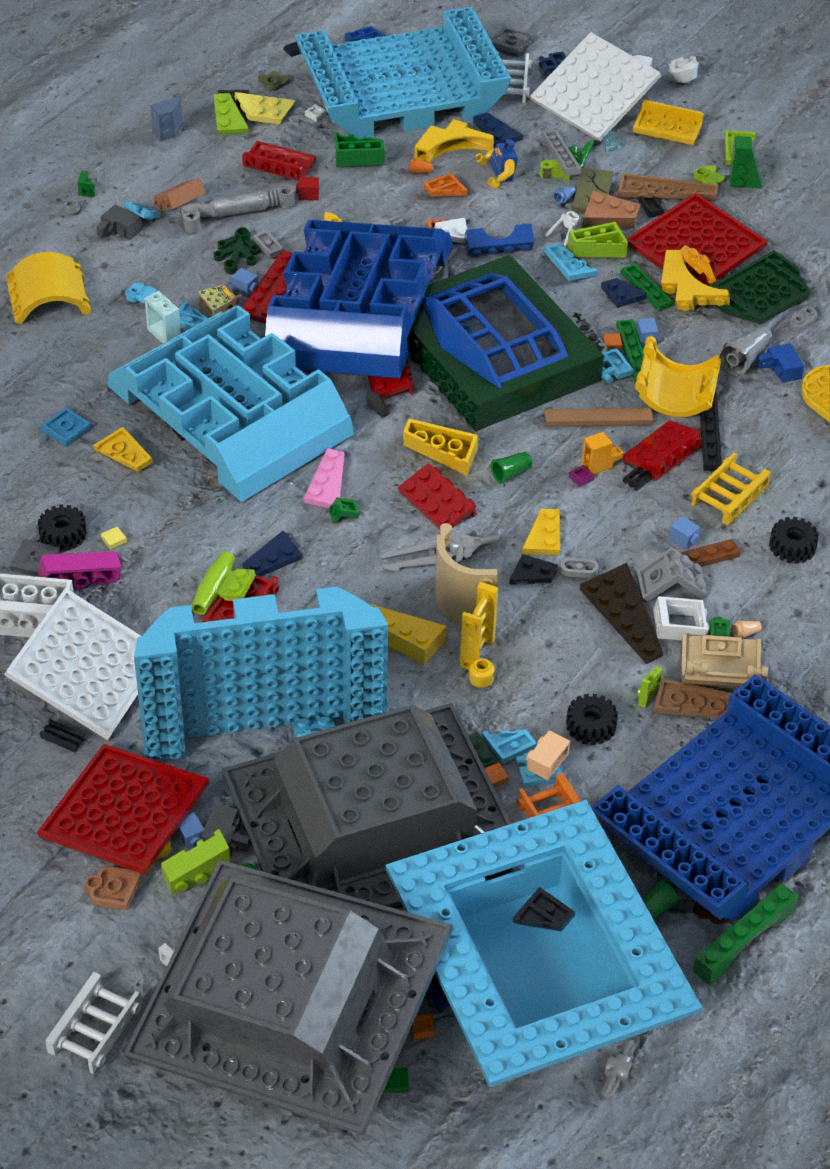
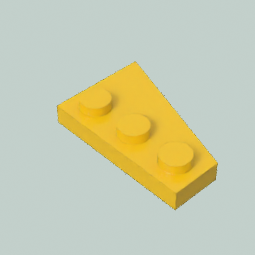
M124 427L93 445L95 451L137 472L153 463L151 456Z
M560 509L540 510L522 548V554L560 555Z

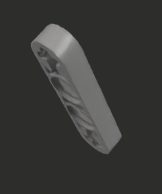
M581 311L571 312L569 318L579 329H588V331L582 332L589 339L595 340L592 343L601 352H606L607 347L585 314Z

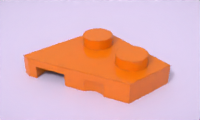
M452 173L423 183V188L431 197L467 195V189Z

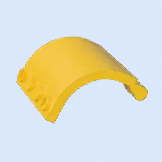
M57 252L32 254L18 262L6 276L15 322L22 324L34 308L51 301L68 302L78 306L82 314H90L92 310L83 284L84 277L81 272V265L74 262L73 258Z
M647 337L643 349L644 357L641 370L637 374V381L635 383V389L639 392V397L653 410L673 417H689L709 410L713 403L721 359L716 355L700 364L685 365L676 363L665 357L657 349L655 337Z

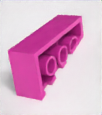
M116 551L41 555L37 577L72 580L73 588L81 590L90 584L98 586L119 581L122 567Z

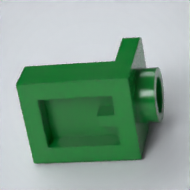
M81 171L78 180V195L94 197L95 184L91 182V178H88V171Z
M336 497L333 504L329 507V514L333 523H337L341 516L357 519L360 515L356 500Z
M714 617V619L710 620L709 635L730 637V620H725L724 617Z

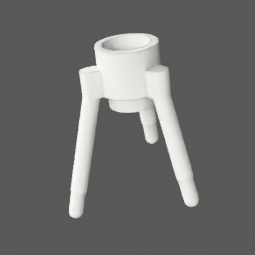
M568 211L567 214L563 213L561 218L545 234V237H548L563 221L564 226L568 228L563 245L566 248L569 231L576 229L579 215L573 211Z

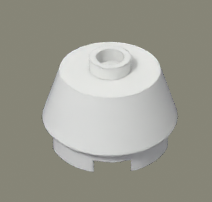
M690 56V59L680 57L672 60V64H669L668 71L677 83H688L697 77L699 63L696 61L695 56Z

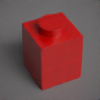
M299 177V183H296V193H299V200H319V177Z

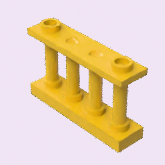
M735 452L730 457H726L722 465L699 487H696L691 494L692 506L695 507L702 500L722 511V523L729 525L769 485L771 472L767 469H764L760 474H754L736 464L737 453ZM733 470L752 480V482L744 484L729 476L728 473ZM723 480L742 492L735 495L717 484ZM713 490L732 502L725 505L707 494Z
M480 582L477 586L476 608L472 614L466 612L462 614L460 667L469 670L470 664L474 660L480 659V650L483 644L493 645L495 641L498 587Z

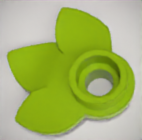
M716 166L699 167L693 173L695 180L707 184L717 185L726 178L716 173Z

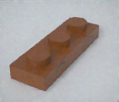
M729 539L681 552V554L686 555L692 562L698 563L703 567L740 557V550L734 540Z

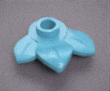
M134 283L130 288L126 289L125 295L126 299L130 302L140 301L145 304V297L157 292V290L152 286H145L143 283Z

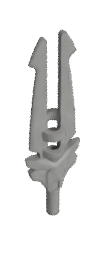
M458 532L457 535L451 533V543L448 545L450 546V552H448L447 547L445 549L451 558L456 556V562L458 563L463 558H470L472 553L481 545L500 542L498 534L479 538L468 536L464 532ZM436 539L412 545L398 551L387 550L380 556L381 560L428 550L430 556L384 565L383 569L398 572L402 567L435 564L436 554L434 549H436Z

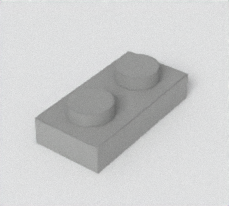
M268 230L253 235V241L260 246V249L269 259L278 256L280 252L284 251V247Z

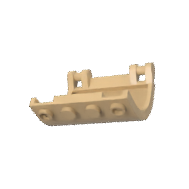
M444 523L440 526V535L436 536L435 600L438 608L447 618L462 625L463 612L472 614L476 608L477 586L479 583L483 582L497 587V569H472L455 562L445 549L451 543L450 534L452 533V526Z
M682 635L681 678L683 684L740 687L755 674L766 681L768 666H761V639L751 640L742 639V637Z

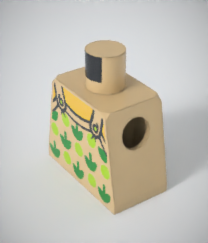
M225 285L198 291L199 305L209 317L235 307L236 301L242 299L239 290L230 292Z

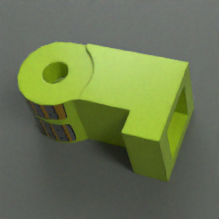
M555 159L544 160L540 163V177L543 179L563 178V181L570 180V175L565 176Z

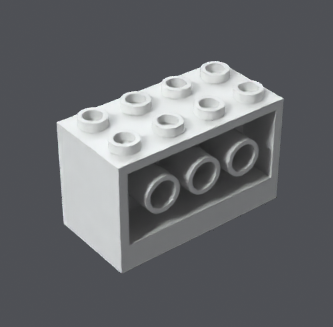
M0 574V635L31 637L66 588L74 593L72 580Z

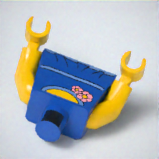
M508 139L505 144H496L495 148L488 151L486 155L478 153L475 156L478 159L477 163L480 165H485L487 161L489 162L497 178L490 177L487 180V183L493 189H497L501 181L513 180L518 161L513 140Z

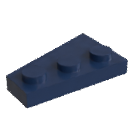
M488 112L473 116V122L481 132L494 135V148L498 143L505 144L508 139L514 142L523 140L521 133Z
M281 531L243 562V569L254 570L255 574L261 577L301 560L302 554L286 533Z

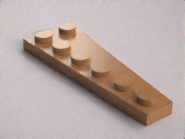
M622 173L618 197L629 199L631 197L639 198L643 196L644 198H653V196H656L657 198L686 199L696 192L706 200H716L718 185Z
M661 678L653 712L664 715L719 718L727 712L729 695L732 693Z

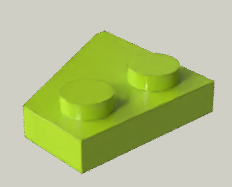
M656 666L642 679L637 693V697H639L638 706L647 707L660 685L663 668Z

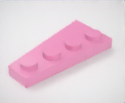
M327 448L304 496V503L329 508L336 497H341L345 452Z

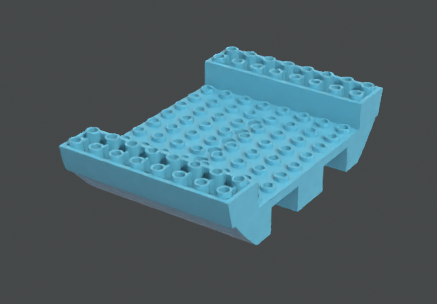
M473 7L443 11V27L353 42L331 44L325 30L295 35L298 48L332 123L338 124L347 133L353 134L355 138L363 139L364 136L374 137V121L398 118L404 132L429 128L431 125L434 126L435 111L456 107L464 121L473 120V116L486 113L503 94H506L511 80L506 67Z
M239 305L223 313H217L112 371L108 377V387L130 405L140 399L212 461L218 469V482L241 502L326 452L327 448L331 449L354 435L351 417L347 413L331 379L319 369L308 376L296 367L295 350L273 332L263 338L250 330V314Z
M339 587L316 589L317 608L278 613L275 594L233 599L234 619L195 624L191 605L170 607L148 628L142 637L137 638L134 662L145 757L155 761L186 758L184 738L292 725V721H298L299 719L313 720L319 717L332 719L343 717L344 724L387 712L388 623L378 607H372L362 599Z

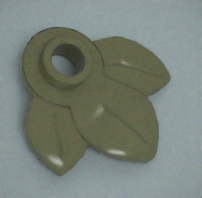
M273 70L268 75L259 73L258 80L264 83L267 89L275 90L280 85L288 82L289 75L280 76L276 70Z

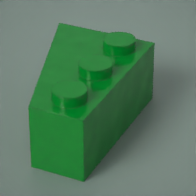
M334 132L336 167L384 165L385 149L383 139L365 136L361 139L355 138L353 134L343 136L339 135V132Z
M735 136L729 172L730 187L762 188L761 174L751 137Z

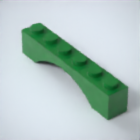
M784 884L778 886L696 957L693 972L708 985H711L726 971L739 953L753 939L771 926L782 923L795 912L799 896Z

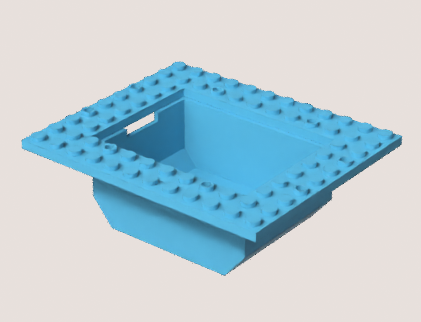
M587 800L386 864V871L406 912L452 924L454 928L435 974L489 1087L702 1012L700 1002ZM524 864V869L488 881L484 878L485 876ZM539 887L575 911L574 918L562 932L515 924L513 917Z

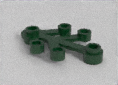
M245 227L238 228L234 236L225 240H219L217 242L219 250L213 253L215 261H222L225 255L232 253L231 258L224 262V270L228 274H235L238 270L237 260L240 253L246 258V263L249 266L256 264V256L254 255L260 254V246L250 239L251 233ZM236 242V244L228 247L229 244ZM244 243L250 247V252L243 246Z

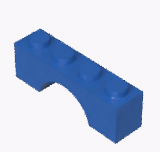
M532 224L515 225L513 232L503 239L490 237L483 228L467 229L464 235L467 255L478 256L482 253L496 254L497 252L504 251L510 253L514 250L528 251L533 248L535 242Z

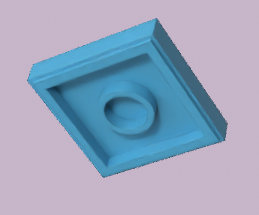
M66 407L40 427L41 431L67 447L92 429V423Z

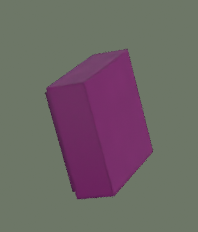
M584 465L569 472V477L579 487L593 481L595 476Z

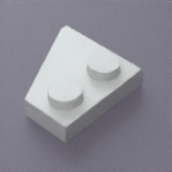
M465 218L442 221L435 224L434 228L450 233L452 242L465 244L464 235L467 230Z

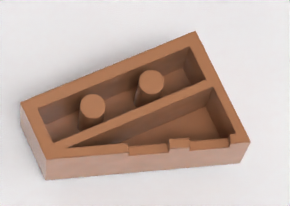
M592 191L583 217L582 228L616 222L619 228H634L640 204Z

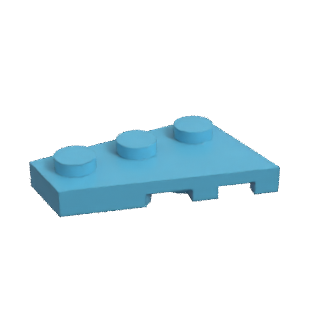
M562 245L545 246L544 253L568 281L597 276L598 270L596 268H589L587 262L576 259L574 253Z

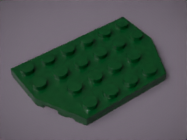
M775 250L710 286L717 289H726L729 292V305L714 306L725 314L758 324H763L808 298L810 290L805 285L804 278H801L799 268Z

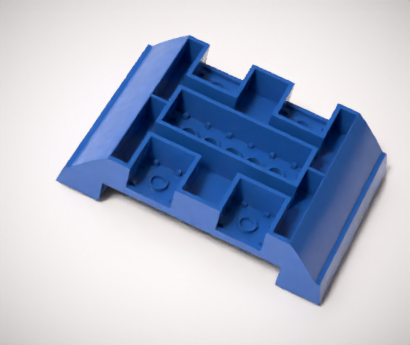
M308 220L304 228L307 247L304 252L294 251L284 271L287 290L284 296L273 295L268 305L265 336L273 332L295 350L296 367L299 370L316 371L319 369L321 372L400 378L409 357L407 337L436 266H445L453 244L450 233L439 228Z
M755 674L729 695L726 713L628 792L617 785L592 805L591 809L605 831L718 919L739 920L756 906L758 891L774 877L785 882L809 861L813 843L830 830V726ZM745 791H751V792H753L754 794H753V795H746L744 792H745ZM736 802L740 806H732L730 803ZM724 814L726 818H719L716 815ZM708 825L711 826L713 829L705 830L703 829V826Z

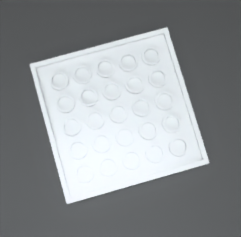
M590 32L530 95V99L594 139L601 141L661 77V73Z
M65 588L4 675L108 740L138 695L134 653L137 638L142 636Z

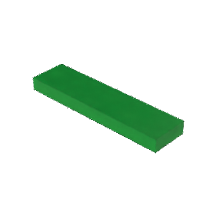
M635 263L621 268V274L634 287L646 292V299L659 312L673 306L674 301Z

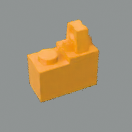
M604 432L584 438L582 465L595 475L612 469L613 463L623 458V451L619 446L613 447L612 440Z

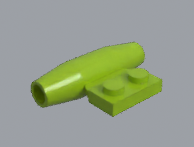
M223 551L209 566L200 582L194 597L192 610L196 614L204 615L218 600L219 596L226 601L244 598L256 576L255 571L238 568L232 571L235 557L232 553Z

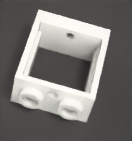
M658 596L653 608L657 638L682 640L683 634L702 636L709 633V623L706 622L707 609L704 608L703 600ZM668 614L694 616L695 626L669 624Z

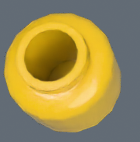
M476 659L470 664L469 681L473 686L485 688L493 683L495 668L492 662L487 659Z

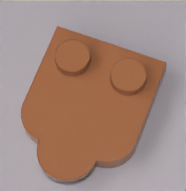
M106 866L100 869L97 875L89 876L85 881L84 888L90 895L93 904L128 911L142 879V874L130 869Z

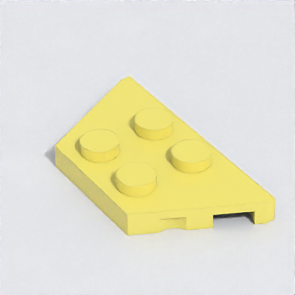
M235 92L234 99L240 102V108L246 113L250 121L281 124L284 117L289 114V110L295 104V100Z

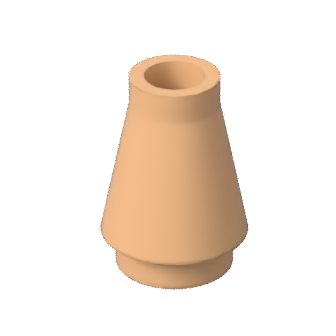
M738 620L731 626L733 637H742V639L760 632L762 629L759 621Z

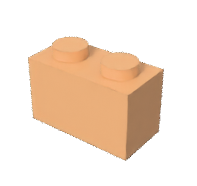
M549 730L545 736L540 737L534 750L531 749L527 754V770L549 780L568 756L570 741Z

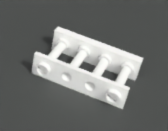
M526 53L525 61L502 60L504 66L525 67V70L507 69L510 76L524 77V79H511L509 85L523 86V89L508 88L506 94L523 95L522 103H525L526 97H529L530 89L527 87L528 69H531L532 60H529L528 53Z
M93 972L45 1040L47 1052L55 1056L60 1049L65 1048L88 1059L89 1071L94 1074L98 1067L101 1068L103 1066L106 1055L132 1017L139 1013L142 1006L139 992L135 991L130 1000L105 989L102 984L101 975ZM100 996L124 1007V1009L116 1017L93 1006L92 1002L96 997ZM84 1014H90L112 1024V1026L104 1034L80 1023V1019ZM78 1031L99 1041L100 1044L93 1052L68 1040L71 1032Z

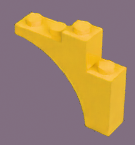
M455 119L451 121L446 129L431 125L415 145L414 158L430 163L434 158L454 150L479 149L490 151L494 148V135L468 128V123Z
M666 250L661 285L664 293H676L677 310H695V305H729L730 297L728 290L713 288L701 283L687 270L681 250Z

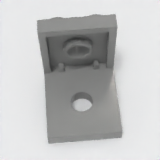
M671 547L637 570L642 598L649 602L674 584L679 583L702 599L707 596L706 583L702 576L703 570L698 563L692 562L686 555Z

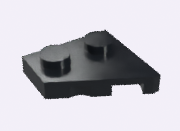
M539 887L513 917V922L515 924L562 932L574 918L575 911Z

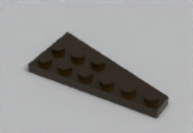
M627 563L580 584V590L646 664L663 656L662 647Z

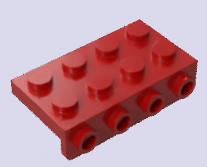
M256 141L249 152L243 153L242 161L245 167L299 181V177H305L316 162V156Z
M405 365L400 378L368 376L375 401L408 389L411 395L414 394L413 388L416 386L413 378L409 377L412 376L409 365Z
M669 420L623 455V461L650 471L652 479L658 480L701 447L700 431Z
M429 463L398 487L399 492L439 530L440 526L444 523L450 524L453 528L469 514L472 516L477 515L475 509L477 506L474 501L467 499L460 488L456 489L448 477L444 478L441 471L437 467L433 468Z
M256 575L244 598L276 595L280 587L278 577L273 576L271 580ZM219 597L202 619V622L234 619L233 601H226Z

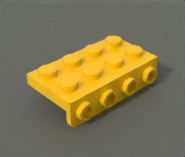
M643 100L641 111L633 126V132L694 145L703 124L704 114L700 111Z

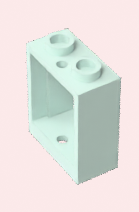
M160 291L145 297L147 330L162 343L181 334L179 308Z

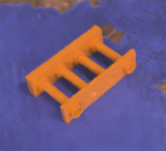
M561 773L555 776V785L545 791L528 797L523 788L519 789L516 801L519 809L523 810L528 818L580 802L581 800L565 775ZM555 795L560 796L563 801L537 812L533 805Z

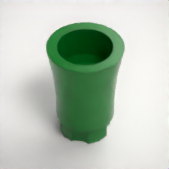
M527 452L493 459L491 461V472L494 479L498 483L503 484L510 478L531 469L533 461Z
M658 880L642 899L653 920L679 903L678 895L674 889L662 880Z

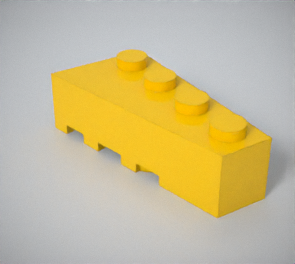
M408 419L403 431V446L468 476L478 450V435Z
M370 604L372 607L379 608L388 623V647L418 663L425 665L446 642V625Z

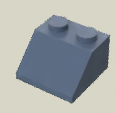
M180 96L150 105L152 131L160 141L175 137L183 124Z

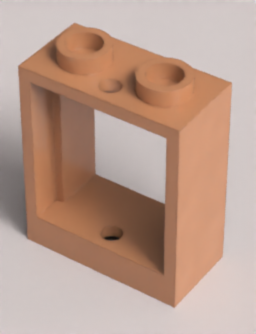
M200 178L184 181L153 197L155 199V206L159 211L174 209L206 192Z

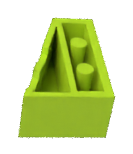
M616 222L569 231L568 249L574 253V257L626 258L628 241Z
M220 829L214 832L215 836L205 842L202 839L196 842L197 846L188 852L182 850L161 863L162 876L171 895L184 892L196 885L205 884L209 881L219 860L230 862L229 846Z

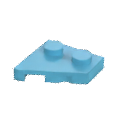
M125 201L124 208L147 220L160 218L161 212L137 202Z
M187 300L179 307L180 326L183 329L188 330L208 319L197 308L193 309L190 307Z
M526 729L516 731L502 730L500 734H489L488 731L482 732V739L502 764L515 759V756H521L531 749L534 750L537 746L536 741Z

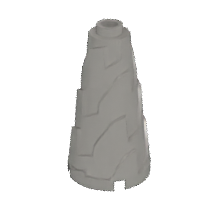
M760 327L740 337H736L721 346L718 350V357L722 361L720 366L723 370L733 376L744 374L757 359L758 354L772 339L771 330L767 327Z

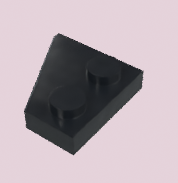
M522 554L510 577L509 584L516 585V581H527V584H535L537 582L551 583L558 570V565Z

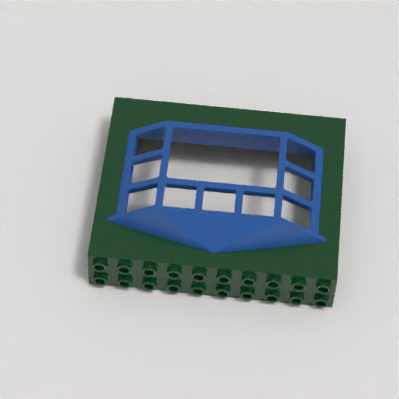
M511 255L429 284L407 337L408 350L412 360L420 366L422 372L428 375L430 381L438 387L440 393L445 395L448 402L456 408L458 414L463 416L466 423L475 432L598 383L602 379L604 354ZM499 287L536 327L537 331L506 342L468 299ZM462 302L470 311L461 316L453 317L445 307ZM476 318L485 329L469 334L461 326V323ZM491 335L498 342L499 346L484 351L475 340ZM544 336L558 351V354L543 359L534 340ZM528 342L537 362L521 368L511 349ZM505 351L515 371L498 377L489 357Z

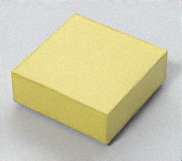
M118 527L101 533L102 540L110 550L127 543V538Z

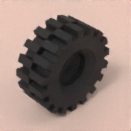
M63 504L59 505L58 508L52 506V510L48 508L44 510L45 514L41 513L40 519H38V530L42 543L58 546L60 551L62 549L69 551L70 547L75 549L77 548V543L79 545L83 543L87 530L85 516H83L81 510L78 511L77 507L72 509L71 505L63 507ZM60 525H67L65 528H57Z
M785 517V521L780 519L772 527L769 542L771 552L774 551L773 555L775 557L779 555L780 560L787 559V563L794 561L795 564H799V560L804 563L807 559L810 560L812 555H815L819 539V533L816 531L817 528L815 526L811 527L812 523L810 521L806 523L803 518L797 520V517H793V519ZM789 537H795L800 540H791Z
M589 693L584 694V698L578 696L576 701L573 699L571 705L568 706L567 731L570 730L569 734L571 737L575 735L576 741L583 740L582 744L587 745V742H591V745H595L596 742L603 744L604 739L609 741L611 736L615 734L618 711H616L615 704L612 705L610 699L605 701V696L601 695L598 698L597 694H593L592 697H589ZM594 715L599 720L591 721L586 719L585 716Z

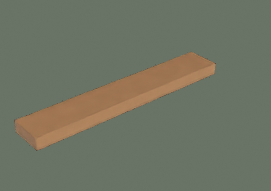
M651 408L545 409L544 411L546 426L653 425Z

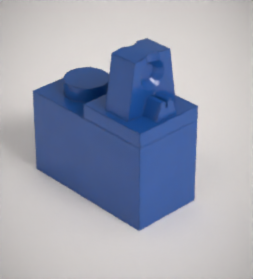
M791 343L768 347L767 353L757 356L756 364L758 368L770 367L772 372L775 371L776 376H779L782 383L802 379L804 365Z

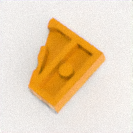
M686 245L683 246L681 252L684 260L699 274L704 272L708 279L707 282L712 285L716 279L709 264V258L706 255L699 254L694 248L691 249Z

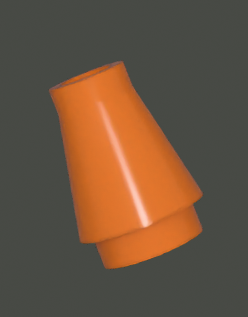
M417 158L410 159L409 172H412V174L432 173L433 164Z

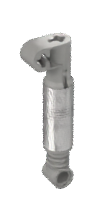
M281 185L276 191L254 190L212 197L206 201L180 205V214L184 229L190 234L198 233L201 230L200 218H220L266 210L270 205L274 207V204L275 206L279 204V206L284 208L292 207L295 203L294 188L291 185Z

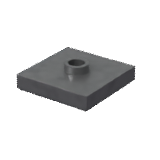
M504 27L492 43L496 49L520 55L531 41L532 35Z
M24 539L10 564V570L37 576L41 555L59 554L60 548Z

